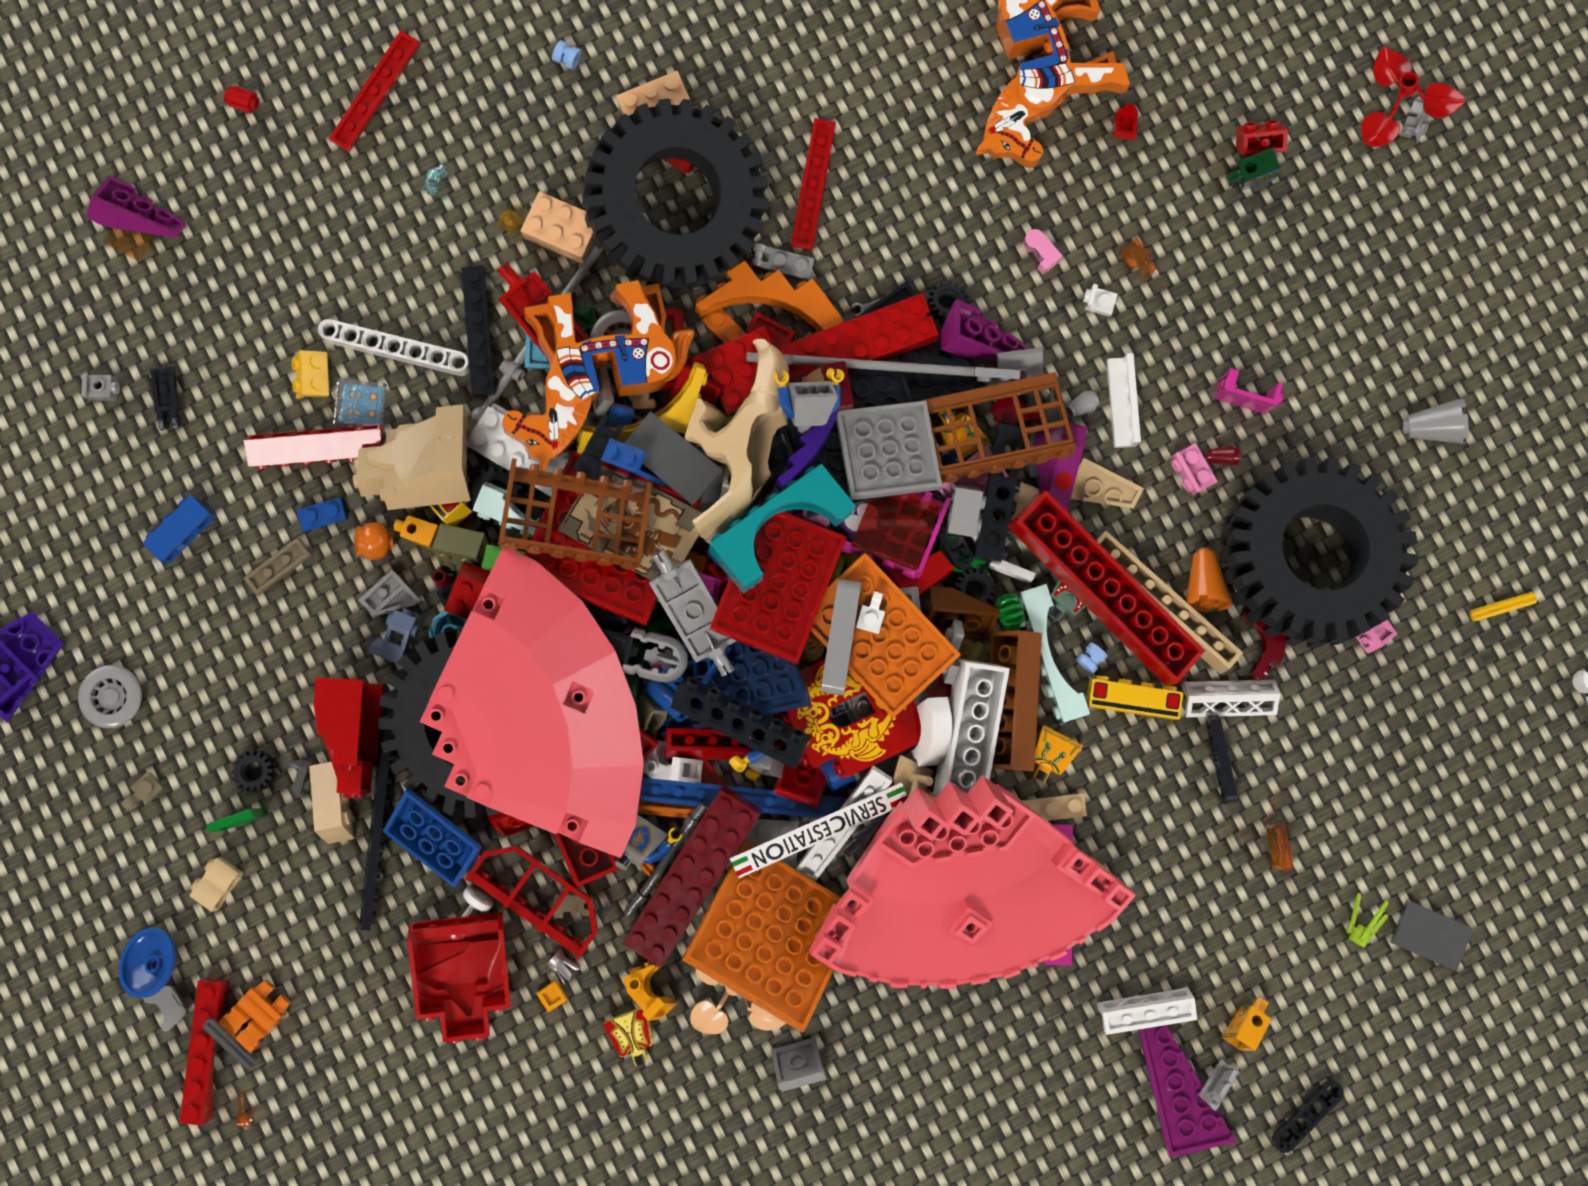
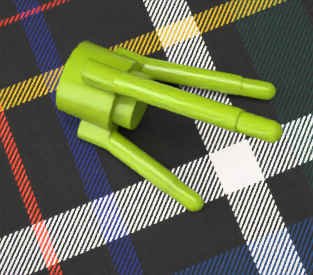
M1357 893L1350 925L1346 932L1350 933L1349 940L1365 948L1388 918V915L1384 914L1379 920L1389 902L1387 900L1384 901L1367 928L1360 924L1356 928L1355 923L1361 900V893Z

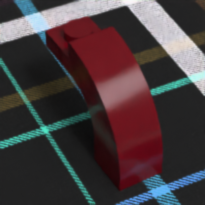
M1246 606L1239 619L1252 626L1259 633L1262 640L1261 654L1248 676L1254 680H1259L1262 677L1266 678L1272 668L1269 665L1270 663L1274 666L1281 663L1286 648V637L1283 634L1272 637L1264 633L1267 625L1261 620L1254 624L1249 623L1245 616L1251 610Z

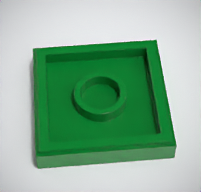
M264 808L248 809L208 823L206 827L210 833L226 831L266 816Z

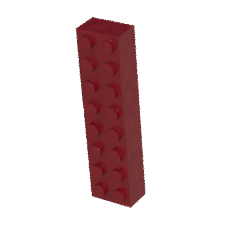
M724 785L622 943L657 967L662 968L731 861L730 858L735 855L763 810Z

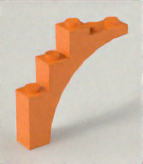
M746 261L740 264L736 263L729 269L726 275L727 283L722 282L714 289L715 292L709 296L707 294L701 296L696 301L697 304L695 306L696 314L699 318H702L715 310L730 305L746 303L766 304L784 309L800 317L817 332L844 323V319L813 278L808 282L805 280L800 282L794 290L780 270L774 273L772 271L768 272L760 281Z

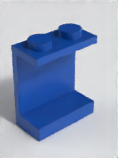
M611 438L609 439L601 460L667 487L664 482L642 465L647 452Z

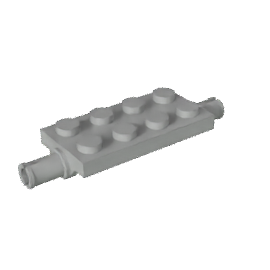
M664 548L659 550V554L655 552L651 557L660 569L661 575L649 581V584L695 662L704 658L713 659L721 676L727 675V671L728 673L732 672L735 668L726 656L725 648L736 640L709 630L718 605L692 560L689 559L678 566H674Z

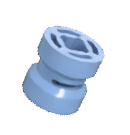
M560 40L553 51L552 60L557 63H564L567 68L574 70L580 61L582 50L577 47H570L567 42Z
M1090 642L1086 647L1085 653L1080 654L1076 661L1088 672L1094 674L1098 669V664L1104 662L1108 655L1096 644Z

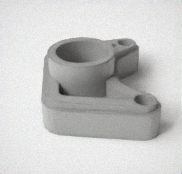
M172 985L164 986L155 995L143 998L145 1003L156 1004L162 1012L164 1020L161 1028L164 1032L174 1028L188 1013V1008L183 998Z

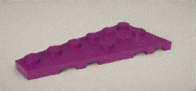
M1167 1025L1138 1029L1167 1156L1170 1158L1237 1142L1218 1110L1214 1111L1199 1096L1204 1086L1174 1040Z

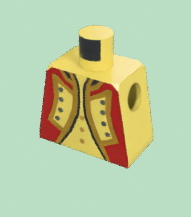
M641 1008L605 1020L603 1023V1027L620 1057L631 1054L635 1066L648 1061L644 1049L653 1044L650 1022L643 1016L642 1013L644 1011Z

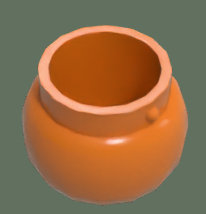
M370 522L363 525V527L355 528L356 556H364L368 560H380L387 555L388 550H392V532H388L383 524Z

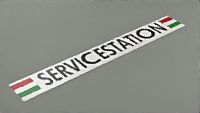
M902 782L730 858L738 878L892 811L900 801L905 802L908 798Z

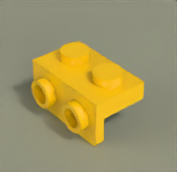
M300 350L292 358V370H295V379L293 380L292 387L293 392H296V399H302L304 396L327 398L329 396L327 352Z

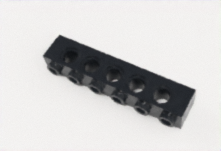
M999 424L992 456L1006 453L1005 446L1008 445L1013 446L1016 451L1026 449L1020 427ZM1024 467L1019 469L1009 468L1012 475L1008 478L1002 476L1001 472L994 474L989 472L984 495L986 496L984 510L982 509L981 511L982 525L980 532H977L973 553L974 560L1000 564L1002 559L1006 560L1009 546H1005L1006 537H1010L1012 533L1007 525L1010 522V516L1015 515L1017 502L1013 500L1015 493H1019L1021 480L1018 479L1019 471H1023ZM999 489L1005 490L1007 492V499H999L996 491ZM992 512H1001L1003 521L996 522L992 518ZM988 534H996L999 537V543H990L988 541Z
M686 676L677 686L670 707L795 770L804 759L812 738L803 730L795 729L785 724L782 720L773 718L763 713L760 709L742 703L741 700L732 698L722 693L719 689L712 688L701 683L698 679Z

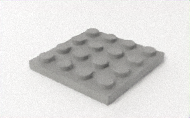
M926 401L836 411L838 413L836 421L851 500L941 490L942 481Z

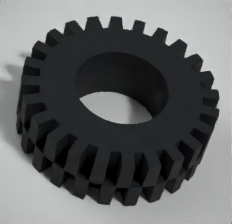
M660 99L655 107H648L647 103L637 106L633 114L627 116L625 113L616 120L614 127L605 131L592 154L585 174V188L582 194V203L586 208L585 222L587 228L591 227L594 233L593 242L598 249L603 248L608 254L606 260L613 267L618 264L626 270L624 275L633 281L638 277L646 281V285L659 283V285L668 286V290L673 291L679 290L683 286H690L691 289L697 288L707 281H714L738 263L751 249L755 237L761 232L764 224L761 221L762 215L768 208V199L764 198V191L768 187L767 175L761 176L759 168L763 161L759 152L752 154L748 148L752 142L749 135L745 132L739 136L733 130L736 122L729 116L723 121L715 117L716 108L706 104L702 110L693 108L694 100L683 99L679 105H671L670 99ZM661 159H679L692 164L702 172L708 180L713 194V211L705 227L690 234L676 235L663 232L647 221L636 201L635 182L638 173L650 163Z
M1315 457L1303 459L1296 466L1293 465V462L1282 465L1274 473L1270 472L1240 498V503L1231 510L1227 517L1231 521L1230 524L1222 530L1220 540L1227 542V546L1219 552V563H1228L1229 569L1223 575L1226 584H1234L1237 590L1231 596L1233 604L1238 606L1245 603L1251 610L1245 616L1248 619L1247 621L1254 624L1261 620L1267 625L1264 633L1272 637L1283 634L1286 637V644L1295 646L1305 641L1307 642V648H1318L1327 643H1330V646H1334L1351 638L1353 639L1386 621L1390 617L1388 613L1399 608L1404 602L1405 598L1400 594L1410 589L1413 585L1415 578L1406 573L1417 566L1418 554L1407 553V548L1417 542V536L1415 531L1403 532L1401 527L1411 519L1407 509L1394 513L1390 504L1397 500L1399 496L1393 489L1381 495L1376 488L1382 479L1373 473L1362 480L1358 477L1362 467L1355 463H1350L1343 469H1338L1339 459L1327 458L1317 465ZM1304 517L1319 519L1333 526L1344 538L1349 549L1351 564L1349 575L1340 589L1321 590L1311 587L1298 579L1290 570L1283 553V535L1290 520Z
M462 627L434 635L435 637L423 640L414 646L416 651L404 654L400 658L398 663L403 668L391 672L386 680V683L394 687V690L382 694L379 703L380 706L390 708L391 713L378 718V728L392 729L393 737L381 742L384 753L393 750L398 751L400 759L389 766L395 775L408 770L411 777L403 785L406 789L415 792L424 788L426 793L422 800L431 807L444 802L443 813L454 815L465 810V817L474 818L485 812L490 816L499 813V811L444 787L454 764L432 755L442 732L420 722L437 682L464 628ZM434 711L431 717L439 720L441 714L438 711ZM445 744L444 749L452 752L453 746ZM458 776L456 778V780L465 783V778L463 776Z

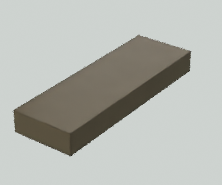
M297 537L243 579L255 595L260 596L313 555L302 540Z

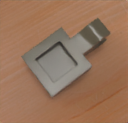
M146 772L130 787L135 793L127 797L121 805L126 810L130 809L132 811L141 801L149 804L165 787L151 772Z

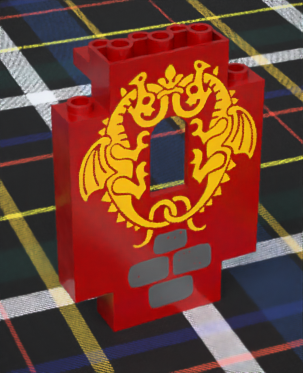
M824 659L799 671L808 689L812 706L780 712L778 716L785 724L795 729H801L806 734L812 736L804 759L801 762L803 767L806 766L807 770H811L832 759L834 762L832 767L835 774L844 780L917 745L921 736V723L917 706L927 698L948 697V700H950L952 687L950 684L944 683L943 673H941L901 712L892 718L849 671L847 672L844 696L821 692L826 660ZM865 692L875 713L845 727L835 726L830 720L831 709Z

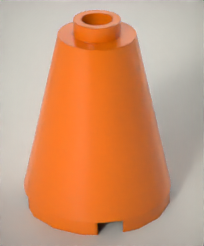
M1211 548L1198 549V552L1193 554L1185 601L1197 612H1210L1209 608L1217 607V611L1229 608L1232 605V599L1216 552L1211 551Z

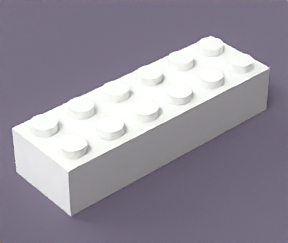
M959 659L960 668L952 685L949 700L952 714V737L945 758L937 766L933 789L935 796L942 791L949 781L968 793L981 776L990 780L1010 668L997 664Z

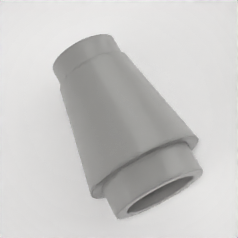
M1083 391L1065 406L1067 416L1073 418L1095 411L1096 407L1099 406V399L1093 391Z

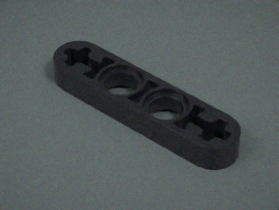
M929 491L933 493V498L943 502L936 491ZM947 509L945 517L948 520L949 511ZM923 511L934 530L936 515ZM947 524L941 526L937 537L952 564L958 570L964 571L969 569L974 557L963 536L954 534L958 538V543L953 546L948 545L945 538L952 533L946 531ZM960 546H963V548L960 549V553L963 557H968L966 561L967 564L964 565L963 562L958 563V552L956 551L953 554L951 551H955Z
M1219 715L1208 716L1205 722L1221 798L1224 804L1235 803L1238 800L1222 722Z
M1333 1080L1323 1082L1272 1135L1273 1146L1282 1153L1292 1151L1342 1100L1344 1096L1342 1086ZM1329 1087L1335 1088L1336 1095L1334 1097L1329 1095L1325 1099L1329 1102L1328 1104L1319 1098L1320 1095L1325 1098L1329 1094L1327 1090ZM1313 1102H1320L1322 1107L1320 1113L1312 1114L1310 1112V1106ZM1299 1118L1304 1119L1305 1128L1301 1131H1296L1294 1128L1295 1120ZM1288 1128L1290 1129V1131L1297 1135L1295 1138L1292 1135H1290L1286 1139V1141L1288 1142L1286 1146H1284L1283 1144L1280 1145L1281 1142L1279 1138L1281 1136L1286 1138L1290 1134L1288 1131H1286Z

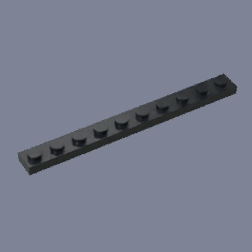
M384 707L383 716L391 713L390 708ZM381 729L359 919L360 930L370 931L371 925H375L376 911H373V903L378 901L379 888H375L376 879H380L381 865H378L379 855L382 856L384 851V842H380L381 832H383L387 824V819H383L384 809L388 810L389 796H386V788L391 786L392 773H388L389 764H392L394 761V750L384 753L381 742L393 737L392 729Z

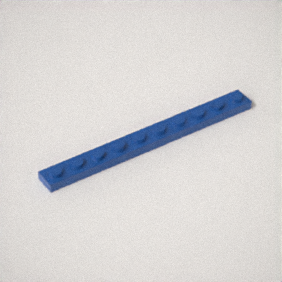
M642 777L639 800L698 806L703 801L709 807L724 785ZM727 786L763 810L762 813L820 819L838 811L848 799L821 796L818 807L814 808L774 794L773 790Z

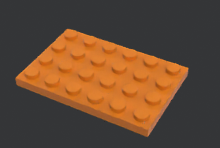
M864 553L838 577L839 579L861 582L848 671L883 709L894 718L961 654L876 563ZM838 578L826 589L811 628V632L826 648L828 647ZM874 591L883 594L879 610L885 611L879 634L856 628L862 606L870 607Z

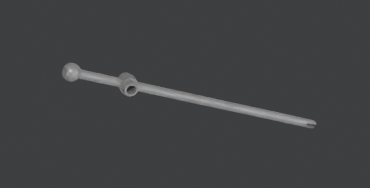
M596 245L561 294L571 293L572 295L603 251V248L598 249ZM525 345L514 361L505 359L501 363L499 370L503 372V376L495 386L496 395L488 396L481 407L475 408L472 411L471 418L477 423L487 407H491L497 401L511 380L520 382L524 377L525 371L521 369V365L525 361Z

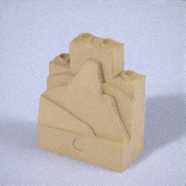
M464 406L436 407V416L420 423L399 425L397 429L386 430V439H383V446L358 448V458L354 459L356 474H353L354 487L359 489L361 497L380 495L381 501L386 503L387 510L471 501L466 482L467 438L471 432Z

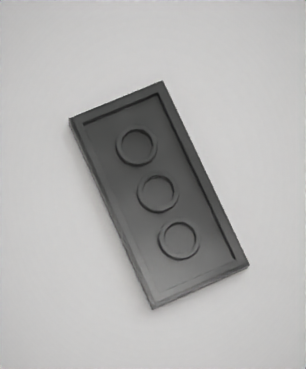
M651 411L624 442V444L647 452L642 465L692 506L722 472L720 467Z

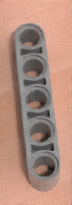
M838 578L821 692L844 696L861 582Z

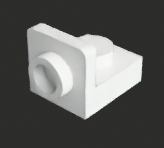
M1093 284L1091 289H1086L1083 302H1086L1085 310L1110 317L1117 293L1099 289L1097 284Z

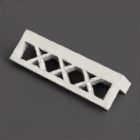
M1129 353L1124 358H1111L1106 361L1114 448L1136 447L1141 442L1134 354Z
M1276 680L1184 683V691L1187 698L1186 717L1277 715L1280 691ZM1265 701H1272L1271 707H1261L1259 705ZM1219 702H1225L1228 704L1222 709H1216L1214 707ZM1241 702L1250 703V705H1248L1245 708L1237 707V705H1239ZM1193 703H1203L1205 705L1200 709H1192Z
M1188 988L1097 1002L1106 1035L1197 1020L1195 998Z

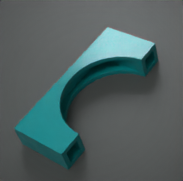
M822 464L816 468L812 466L803 473V477L798 481L796 479L790 481L785 486L784 491L779 494L775 492L766 500L767 503L763 506H755L748 512L749 516L742 521L737 519L729 526L730 529L723 534L719 532L710 540V553L743 594L763 579L764 573L760 569L754 554V539L761 526L768 519L783 511L803 509L822 515L836 527L854 514L856 505Z

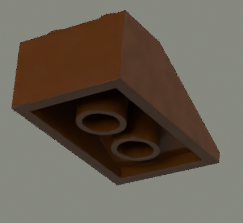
M930 586L921 610L923 615L944 637L946 629L951 627L953 620H958L963 623V639L983 641L989 640L1000 614L998 609L954 588Z

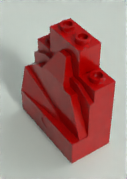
M315 677L313 706L317 733L322 735L337 778L336 793H344L343 798H363V794L371 793L373 766H377L381 732V729L378 728V718L382 717V706L379 703L384 692V684L364 683V680Z
M503 912L409 923L407 946L416 1020L428 1021L440 1017L443 1042L459 1043L467 1039L482 1040L485 1037H490L489 1011L501 1012L506 1010V1008H511Z

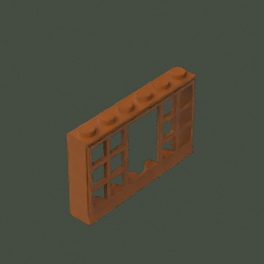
M1056 372L922 400L927 402L929 418L932 413L946 411L949 420L948 425L933 428L930 418L942 482L953 483L960 478H976L984 473H999L1004 469L1012 467L1019 469L1026 466V464H1042L1054 458L1066 459L1075 453L1076 444ZM1052 388L1055 402L1042 404L1038 391ZM1033 392L1037 406L1020 409L1017 395ZM1012 396L1026 449L985 457L972 405ZM967 406L971 420L954 423L951 409ZM1057 407L1060 421L1047 424L1044 410ZM1039 411L1042 425L1025 428L1022 414ZM972 425L976 439L959 442L956 428ZM1062 426L1066 440L1052 443L1049 429ZM951 430L954 444L938 447L934 433ZM1044 430L1047 444L1030 447L1027 434ZM977 444L980 458L964 462L961 448ZM956 449L959 463L942 466L939 452Z
M512 458L498 545L503 546L507 550L524 549L531 554L549 553L555 558L573 557L574 560L579 562L597 561L598 564L603 566L616 564L628 570L639 568L642 561L652 482L647 481L645 488H638L632 486L631 480H623L622 485L609 483L608 476H600L598 481L586 479V473L577 472L576 477L563 475V469L554 468L553 473L540 471L538 464H530L529 469L516 467L517 459ZM513 481L530 484L528 499L511 496ZM535 485L552 488L550 503L533 500ZM557 489L599 496L591 550L549 544ZM603 497L620 499L619 514L601 512ZM625 500L642 503L640 518L623 515ZM510 502L527 505L525 520L508 517ZM532 506L549 508L547 524L530 521ZM601 517L618 520L616 535L599 533ZM622 521L639 524L638 539L621 536ZM506 524L523 525L522 539L506 537ZM528 528L546 529L544 543L527 540ZM598 538L615 541L613 554L596 551ZM619 543L637 544L635 558L618 555Z

